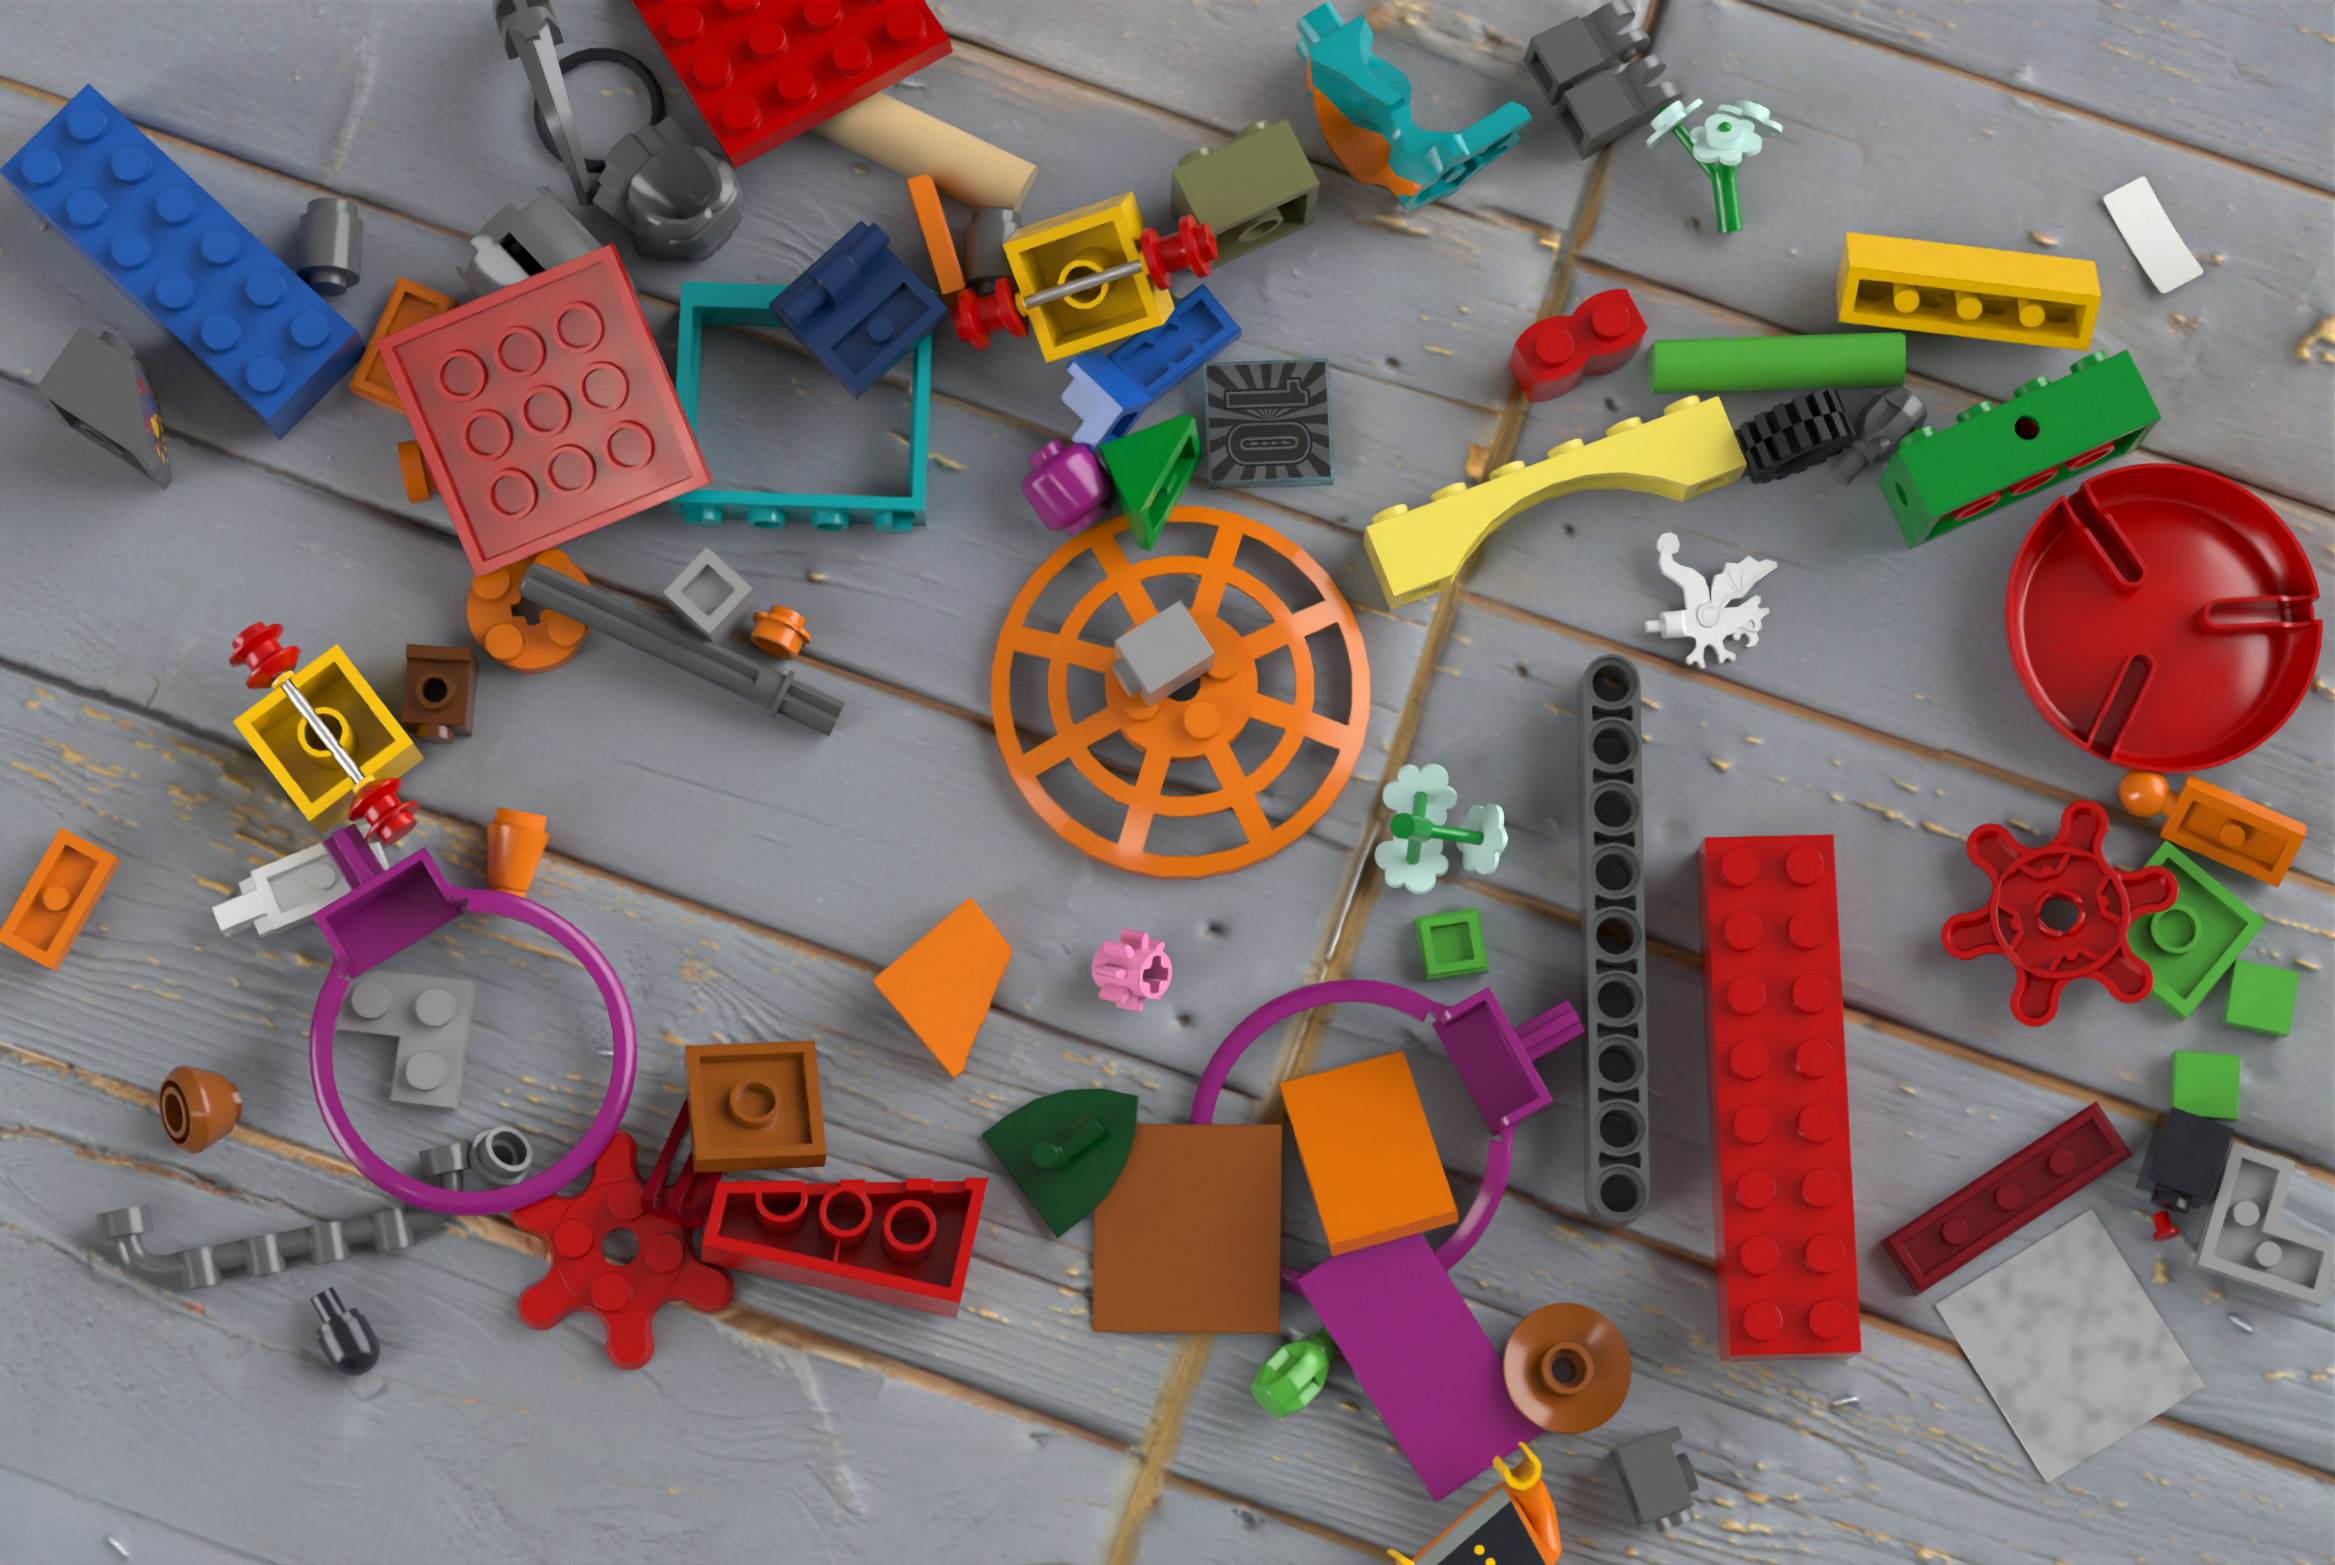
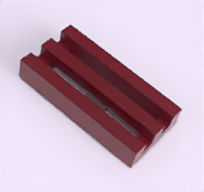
M686 1097L643 1192L640 1208L702 1230L711 1209L717 1182H723L727 1171L709 1172L694 1208L690 1209L682 1206L697 1174L694 1173L691 1149L669 1200L660 1198L690 1130L688 1100Z

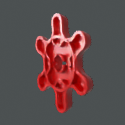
M2078 800L2067 806L2061 816L2060 829L2056 838L2050 844L2040 848H2029L2021 845L2012 837L2007 829L1993 823L1983 824L1975 828L1967 840L1966 849L1968 857L1975 866L1983 870L1989 877L1992 885V894L1987 904L1981 909L1970 913H1958L1950 917L1943 925L1941 943L1951 957L1961 961L1973 960L1987 954L2000 955L2009 960L2015 968L2017 975L2016 986L2010 996V1009L2013 1017L2027 1027L2038 1028L2051 1022L2058 1012L2059 998L2062 990L2069 983L2077 979H2091L2099 982L2106 988L2112 998L2125 1004L2141 1002L2148 997L2153 989V971L2147 962L2139 958L2131 950L2127 940L2128 931L2132 923L2140 916L2150 913H2161L2170 909L2176 902L2179 894L2178 881L2172 872L2158 865L2147 866L2133 872L2118 871L2110 866L2102 852L2103 839L2108 832L2109 819L2102 806L2092 800ZM2054 900H2064L2071 903L2078 912V920L2066 932L2047 927L2040 918L2041 911L2047 903Z
M618 1129L605 1150L592 1164L590 1182L582 1192L573 1196L553 1194L537 1203L509 1212L510 1218L516 1227L523 1232L535 1234L542 1238L549 1246L551 1252V1264L546 1275L539 1281L527 1286L519 1296L517 1312L521 1321L535 1330H549L557 1326L563 1318L573 1312L585 1311L593 1313L600 1318L605 1326L608 1358L615 1366L623 1370H636L646 1365L654 1354L655 1342L652 1335V1321L655 1313L663 1305L672 1301H683L703 1312H718L727 1307L733 1299L735 1287L733 1278L727 1270L719 1265L702 1262V1259L697 1255L692 1243L695 1227L640 1208L641 1197L648 1182L642 1178L638 1171V1149L635 1140L628 1132ZM699 1172L696 1174L682 1206L690 1209L694 1208L709 1172ZM676 1182L672 1185L664 1186L660 1198L669 1200ZM612 1231H631L639 1241L637 1257L625 1266L609 1264L604 1258L603 1244L608 1234Z

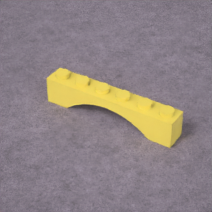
M1697 395L1683 398L1667 406L1663 410L1665 416L1643 424L1640 417L1621 421L1605 431L1607 437L1584 445L1582 439H1574L1548 451L1547 456L1549 459L1528 467L1525 466L1524 461L1511 462L1492 471L1489 474L1490 481L1469 489H1467L1464 482L1452 484L1433 493L1430 496L1432 502L1410 511L1406 504H1401L1377 513L1371 519L1373 524L1365 529L1363 545L1390 611L1448 590L1465 561L1487 536L1515 515L1546 500L1579 491L1624 489L1653 493L1683 502L1739 481L1747 466V462L1719 396L1700 402Z

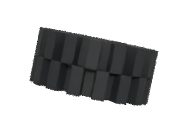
M1827 389L1824 392L1821 390L1815 391L1807 397L1801 395L1793 398L1790 403L1785 405L1780 403L1772 407L1773 410L1761 412L1754 416V420L1743 423L1739 426L1740 429L1734 431L1747 462L1746 470L1753 484L1760 482L1762 484L1769 483L1775 478L1778 481L1787 478L1791 473L1796 472L1798 474L1807 470V467L1817 466L1826 462V458L1842 453V449L1853 445V441L1858 438L1838 391L1833 389Z

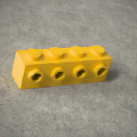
M1846 232L1836 282L1839 322L2089 351L2101 300L2095 261Z

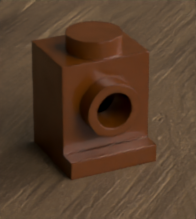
M407 644L405 656L407 658L401 718L404 727L408 732L416 733V740L430 744L454 743V735L472 736L479 662L471 648ZM432 684L447 686V694L439 702H429L425 699L426 690Z

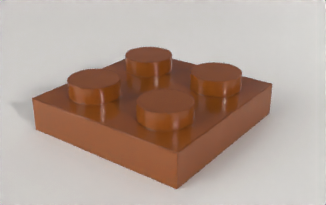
M815 1040L685 1046L684 1067L694 1173L825 1166L827 1152Z

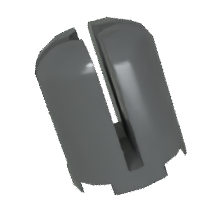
M538 186L536 188L545 197L532 202L521 211H518L511 202L506 205L470 241L478 253L469 264L467 271L459 266H456L460 277L483 297L539 274L527 261L530 256H533L545 270H548L604 246L563 204V201L548 186ZM625 269L637 300H639V291L635 279Z

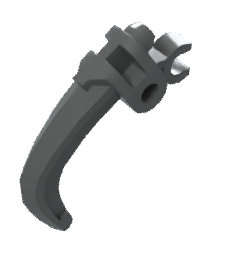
M493 0L492 11L508 59L512 60L520 57L572 182L580 206L593 203L592 200L595 195L587 173L554 47L564 43L551 2L550 0Z

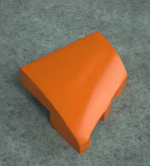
M969 897L874 978L872 983L915 1032L920 1042L955 1080L965 1069L969 1052L980 1026L984 1024L991 1007L990 1002L999 981L1005 974L1013 955V950L987 916Z

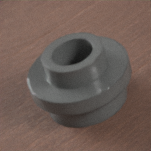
M497 1126L485 1129L470 1143L468 1151L470 1165L475 1174L491 1187L499 1189L523 1182L531 1169L532 1147L528 1139L513 1127Z

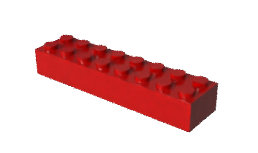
M1834 834L1705 837L1696 850L1720 1362L1850 1359L1862 1353Z

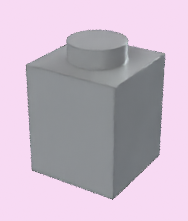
M1181 600L1116 639L1115 656L1118 660L1111 664V668L1119 683L1130 697L1140 693L1148 707H1151L1214 668L1215 652Z

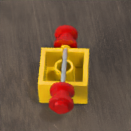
M1133 191L1015 230L1004 242L1003 247L1018 288L1013 279L1007 275L996 280L995 293L980 298L971 288L959 291L958 305L951 308L952 321L956 333L963 343L970 341L977 351H983L991 347L992 334L1008 329L1016 339L1027 336L1029 334V315L1046 363L1164 325L1175 309L1168 290L1172 288L1174 274L1191 269L1198 278L1209 276L1211 274V261L1218 259L1216 241L1207 223L1198 225L1191 214L1180 217L1178 232L1161 237L1154 228L1146 229Z

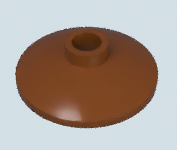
M1556 1303L1535 1310L1515 1327L1504 1349L1502 1372L1504 1384L1511 1401L1527 1420L1549 1432L1579 1434L1593 1430L1606 1423L1620 1409L1630 1388L1632 1365L1630 1353L1623 1336L1608 1318L1584 1305ZM1555 1360H1563L1571 1367L1572 1375L1568 1383L1558 1382L1553 1377L1551 1367Z

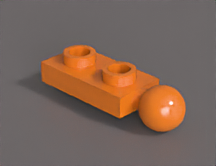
M2129 771L2119 784V800L2128 813L2141 818L2152 817L2159 813L2166 815L2161 825L2160 837L2277 888L2306 836L2307 825L2190 774L2187 775L2178 793L2170 790L2168 781L2163 774L2154 772Z

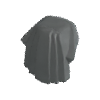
M671 115L655 126L649 123L646 124L636 134L628 133L612 147L604 159L603 165L605 169L596 182L600 187L592 201L629 228L637 256L669 257L682 255L704 262L725 245L741 222L742 216L740 211L744 204V194L736 170L733 169L725 155L699 146Z

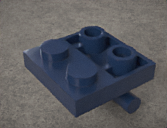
M862 220L768 304L770 312L856 400L949 316L947 306L886 246L890 243L886 233L877 224L872 223L868 227Z

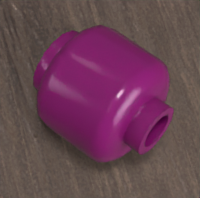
M1056 438L1027 458L1033 470L1022 479L1021 490L1045 527L1049 530L1060 531L1066 528L1071 536L1112 509L1107 499L1111 497L1114 491L1113 482L1097 456L1090 453L1085 444L1072 443L1064 448L1060 440Z

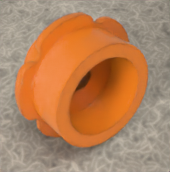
M772 605L768 613L757 611L753 614L752 620L756 622V625L751 633L750 640L757 647L771 655L782 659L795 660L801 647L806 646L811 641L810 634L804 629L806 620L789 608Z

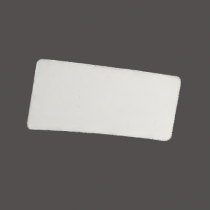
M2140 177L2104 196V203L2122 236L2144 271L2161 293H2168L2203 274L2202 267L2174 229L2145 177Z

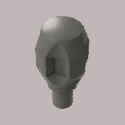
M1899 385L1874 396L1859 412L1853 428L1858 437L1857 440L1853 441L1854 444L1848 447L1847 451L1829 468L1831 475L1842 485L1848 486L1866 466L1871 468L1876 463L1889 459L1898 449H1901L1899 441L1902 438L1923 427L1927 417V409L1922 401L1910 390Z

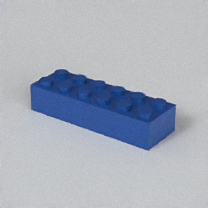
M89 83L0 169V174L21 201L279 440L361 360L366 346L358 331Z

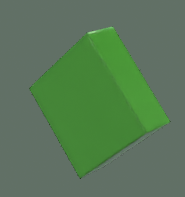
M1479 908L1415 917L1414 925L1424 983L1488 973L1489 967Z
M2235 960L2230 966L2221 1025L2282 1038L2288 1036L2299 972Z
M2177 1050L2171 1053L2169 1108L2175 1107L2211 1121L2234 1122L2238 1120L2240 1056Z

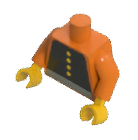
M1524 1442L1518 1443V1447L1523 1452V1459L1513 1469H1508L1505 1462L1497 1455L1493 1459V1466L1509 1484L1510 1489L1503 1481L1498 1483L1411 1560L1394 1549H1389L1387 1553L1396 1560V1565H1555L1562 1553L1556 1508L1540 1477L1542 1470L1540 1460Z

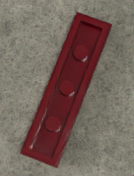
M2095 1101L1880 1241V1243L1917 1296L2119 1165L2133 1154L2097 1101Z

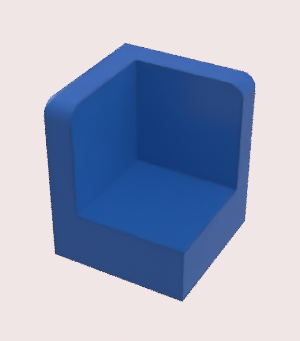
M1100 350L1073 357L1065 367L1074 379L1062 394V400L1084 421L1071 439L1075 443L1085 444L1090 453L1101 452L1100 445L1126 436L1152 401L1145 392Z

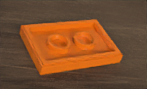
M1404 1050L1279 1083L1281 1097L1332 1256L1458 1222L1457 1208Z

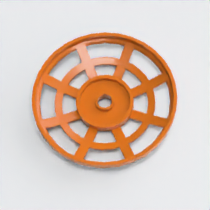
M1175 506L1167 522H1199L1219 526L1208 558L1198 556H1164L1143 560L1130 565L1114 538V535L1130 529L1122 514L1096 524L1066 542L1035 570L1014 600L998 637L991 670V711L998 747L1012 781L1032 811L1058 837L1089 858L1123 872L1156 879L1199 880L1236 873L1272 858L1300 840L1327 814L1347 785L1363 747L1370 713V670L1363 637L1348 602L1328 573L1300 546L1271 527L1237 513L1202 506ZM1243 534L1262 541L1288 558L1314 583L1325 600L1291 614L1285 603L1265 584L1247 572L1233 566ZM1091 548L1107 578L1096 584L1076 604L1064 621L1059 634L1022 627L1031 606L1048 582L1074 557ZM1170 574L1202 576L1192 608L1187 609V611L1215 652L1214 668L1197 677L1200 689L1192 699L1175 701L1167 696L1151 707H1148L1140 693L1130 697L1116 678L1111 668V664L1118 660L1115 656V646L1111 649L1078 640V636L1093 613L1116 594H1118L1134 623L1124 634L1160 613L1161 611L1157 612L1141 581ZM1226 584L1237 588L1255 600L1271 616L1274 623L1241 637L1229 624L1216 617ZM1337 623L1346 643L1352 673V706L1348 726L1312 712L1314 703V670L1310 650L1304 638ZM1285 646H1288L1291 653L1295 672L1294 705L1257 693L1258 676L1254 661ZM1014 652L1050 660L1048 669V702L1052 723L1057 735L1023 754L1016 737L1010 706V669ZM1069 664L1105 674V699L1107 707L1077 724H1074L1067 698V671ZM1250 719L1286 730L1270 757L1253 773L1245 777L1230 745L1242 734ZM1119 731L1133 747L1145 754L1136 786L1125 783L1109 772L1092 756L1087 747ZM1304 737L1339 750L1332 770L1314 796L1289 820L1272 830L1255 795L1266 789L1286 769L1299 750ZM1070 758L1075 767L1097 789L1115 801L1129 807L1118 844L1096 835L1072 819L1046 793L1036 777ZM1207 759L1222 787L1221 790L1196 796H1166L1160 794L1170 762L1189 763ZM1232 808L1248 840V843L1231 850L1200 856H1162L1143 852L1154 815L1164 817H1198L1219 813Z

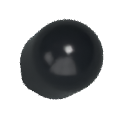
M333 1287L311 1298L310 1301L323 1322V1325L316 1329L320 1337L318 1342L332 1367L346 1376H360L369 1372L378 1361L380 1344L365 1315H360L356 1307L346 1311Z

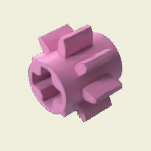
M1122 928L1119 942L1104 940L1103 945L1097 950L1092 962L1093 979L1097 986L1101 988L1099 998L1115 1002L1116 1008L1135 1012H1142L1144 997L1160 1000L1167 990L1172 977L1170 959L1162 952L1165 943L1149 939L1147 932Z

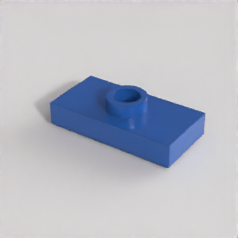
M1204 283L1174 305L1175 309L1164 325L1135 334L1106 356L1152 399L1148 407L1242 336L1241 328Z

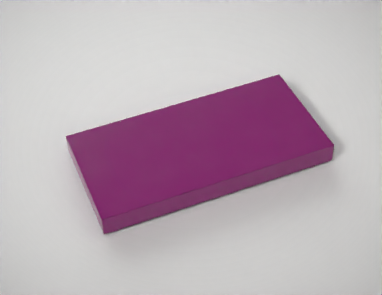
M1422 1233L1336 1256L1331 1255L1294 1279L1433 1501H1440L1492 1467L1493 1459L1497 1455L1504 1459L1519 1449V1442L1527 1444L1546 1431L1527 1420L1514 1406L1504 1384L1502 1360Z

